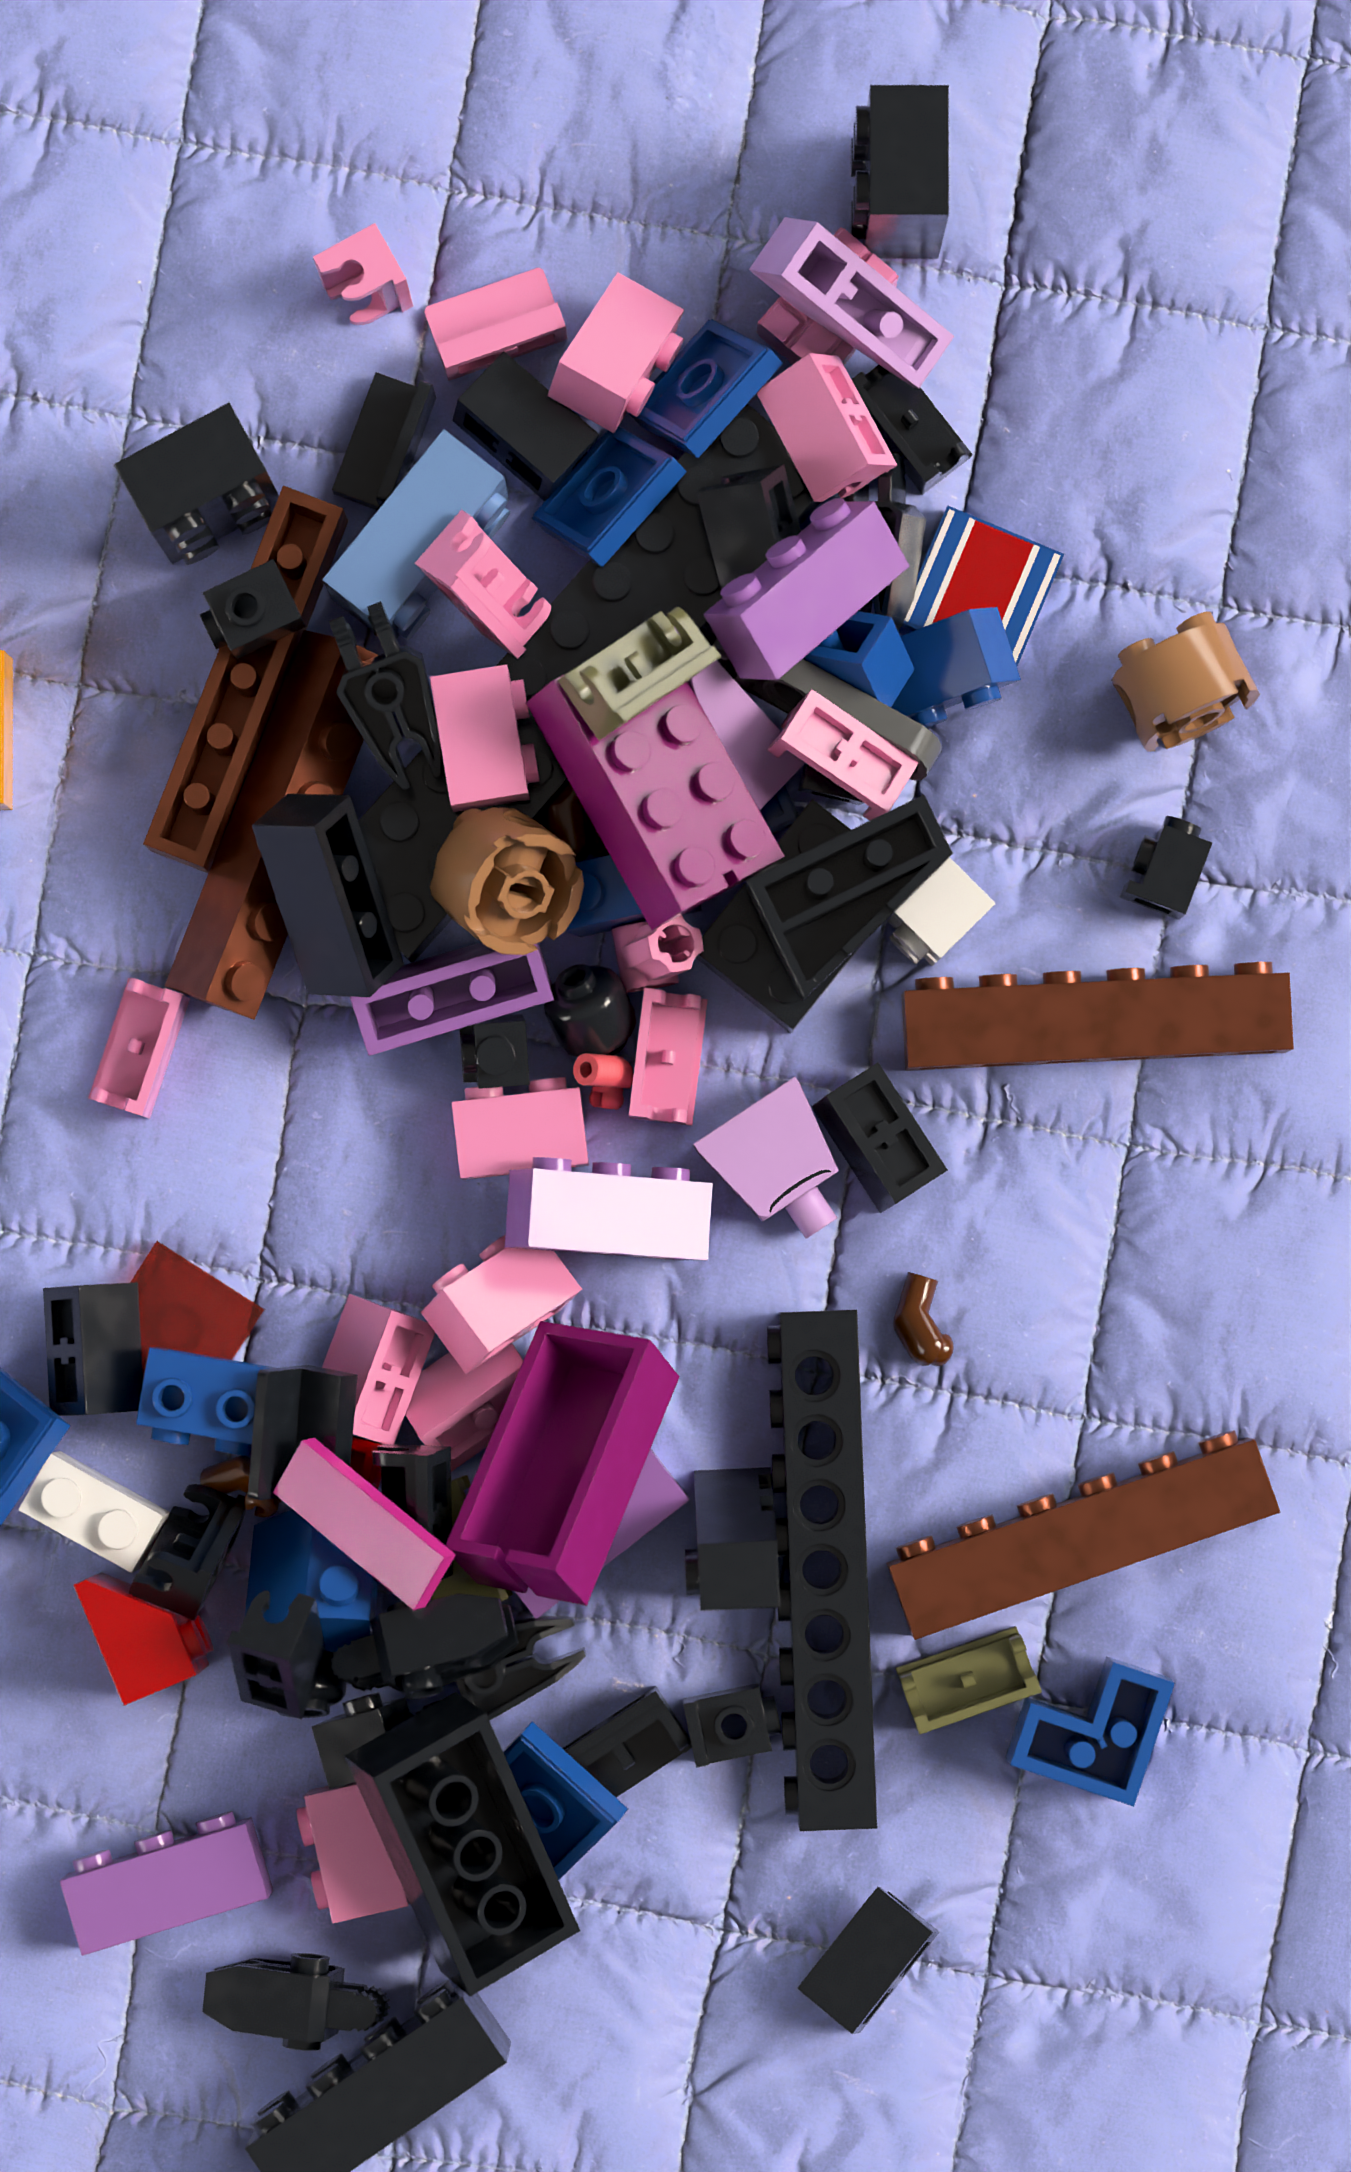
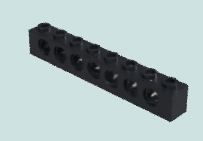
M857 1310L779 1312V1325L767 1326L768 1364H781V1390H769L771 1428H783L784 1454H772L773 1493L785 1492L786 1518H775L778 1557H788L789 1582L779 1583L780 1607H777L778 1622L790 1621L791 1647H779L780 1686H793L794 1711L781 1712L783 1751L795 1750L796 1776H784L785 1815H798L799 1831L877 1829ZM808 1357L824 1359L832 1371L830 1385L826 1390L818 1394L805 1393L796 1383V1369L800 1362ZM813 1421H821L828 1424L834 1433L833 1448L827 1455L820 1458H811L804 1455L798 1446L800 1430L803 1426ZM814 1486L828 1487L834 1492L837 1499V1507L834 1514L822 1522L808 1520L803 1516L800 1509V1501L803 1494ZM824 1550L831 1552L839 1561V1573L836 1579L828 1585H813L803 1576L804 1561L815 1551ZM828 1615L837 1619L841 1624V1638L831 1649H815L805 1639V1630L808 1623L817 1616ZM822 1680L834 1681L844 1690V1701L841 1707L831 1714H819L808 1705L807 1699L810 1689L814 1684ZM825 1745L837 1746L847 1756V1763L843 1772L831 1779L817 1776L810 1768V1760L813 1753Z

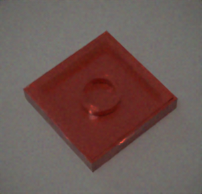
M156 1241L130 1282H138L143 1381L149 1347H161L234 1360L266 1309L165 1244Z

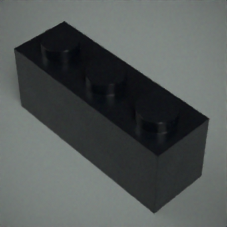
M286 794L260 817L252 827L307 993L371 997L404 963L350 795Z

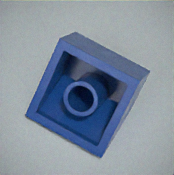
M293 1509L254 1525L245 1616L253 1599L262 1591L268 1590L271 1597L270 1608L266 1610L263 1618L269 1623L282 1622L288 1615L289 1605L300 1593L316 1598L326 1651L336 1652L338 1650L337 1647H343L344 1643L350 1645L353 1640L373 1635L370 1620L375 1617L378 1582L375 1581L371 1574Z

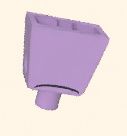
M793 1077L693 1144L697 1153L762 1222L785 1208L805 1239L837 1219V1216L817 1186L836 1174L838 1168L801 1084L796 1077Z

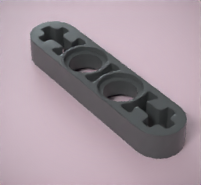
M716 638L712 644L721 655L717 661L742 689L789 714L813 689L919 762L909 778L910 780H923L942 751L939 739L922 724L803 658L778 680L743 679L739 677L719 640Z

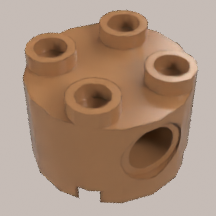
M1211 612L1199 613L1188 618L1177 626L1178 634L1156 645L1152 638H1146L1129 645L1118 654L1122 667L1115 672L1111 681L1129 711L1136 728V733L1147 752L1155 751L1159 746L1157 743L1159 738H1161L1166 749L1199 738L1235 718L1230 709L1231 705L1241 700L1247 710L1260 696L1251 675L1236 650L1227 626L1224 623H1216Z
M492 807L484 811L471 808L457 817L453 830L438 852L430 891L432 897L443 907L448 916L482 944L501 954L526 955L539 950L534 944L543 941L547 936L554 941L566 931L579 910L584 881L582 870L576 866L575 858L573 857V855H576L570 846L530 816L515 808Z

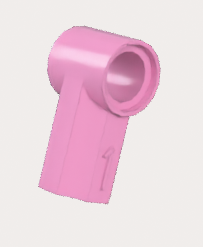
M682 915L654 930H651L647 921L612 929L619 975L627 993L644 991V988L656 989L679 983L678 974L691 970L696 956L704 951L700 929L689 925Z

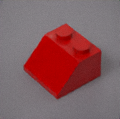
M101 1572L73 1586L124 1706L196 1676L209 1666L206 1656L207 1653L213 1651V1645L206 1626L199 1615L193 1621L129 1594L132 1584Z

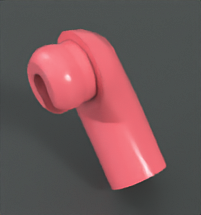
M583 1053L578 1056L573 1066L575 1080L581 1085L592 1086L589 1102L593 1107L614 1110L622 1107L624 1103L623 1089H630L633 1082V1068L627 1060L615 1055Z

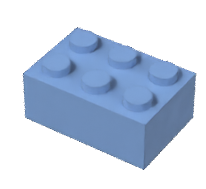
M443 429L322 579L331 599L372 632L373 630L368 620L369 611L367 606L381 601L396 638L401 635L406 640L410 639L430 614L431 610L425 605L438 588L415 562L461 509L471 515L478 523L477 525L491 539L510 514V511L505 508L509 500L505 477Z

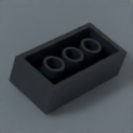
M454 1692L344 1756L440 1972L467 1995L473 1996L580 1931L492 1725L483 1710L457 1692Z
M445 1980L417 2001L419 2006L413 2011L415 2015L402 2025L394 2016L370 2032L364 2038L366 2043L359 2048L361 2053L347 2061L341 2053L318 2068L310 2075L312 2081L305 2086L307 2091L300 2096L294 2098L288 2090L257 2112L259 2117L251 2124L254 2131L245 2150L260 2172H351L506 2064L511 2046L510 2039L478 1993L470 1997L458 1986L454 1988L449 1980Z

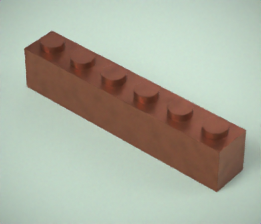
M283 485L251 569L274 559L306 627L236 660L228 645L219 648L143 845L151 852L209 873L303 631L307 629L324 583L322 579L330 570L348 524L343 508Z
M304 630L165 983L166 987L253 1020L256 1018L288 933L277 905L276 896L262 854L258 848L252 825L286 794L343 795L364 738L336 693L346 665L334 636ZM356 644L362 662L378 656Z
M1247 962L1234 964V975L1209 976L1208 965H1184L1170 967L1171 978L1145 979V968L1106 970L1107 981L1081 982V971L1043 973V984L1018 985L1017 974L979 976V987L954 988L953 977L915 979L916 990H907L902 993L905 1071L1286 1053L1294 1049L1290 972L1273 973L1272 962Z
M1235 1430L1225 1432L1198 1442L1202 1453L1181 1461H1177L1174 1451L1138 1463L1141 1474L1117 1482L1114 1472L1101 1475L1078 1484L1081 1495L1066 1501L1056 1503L1053 1493L1017 1505L1020 1517L996 1525L993 1515H987L957 1526L959 1538L935 1546L933 1537L927 1536L896 1547L899 1559L887 1562L886 1564L911 1636L916 1640L1281 1513L1255 1439L1247 1437L1238 1440Z

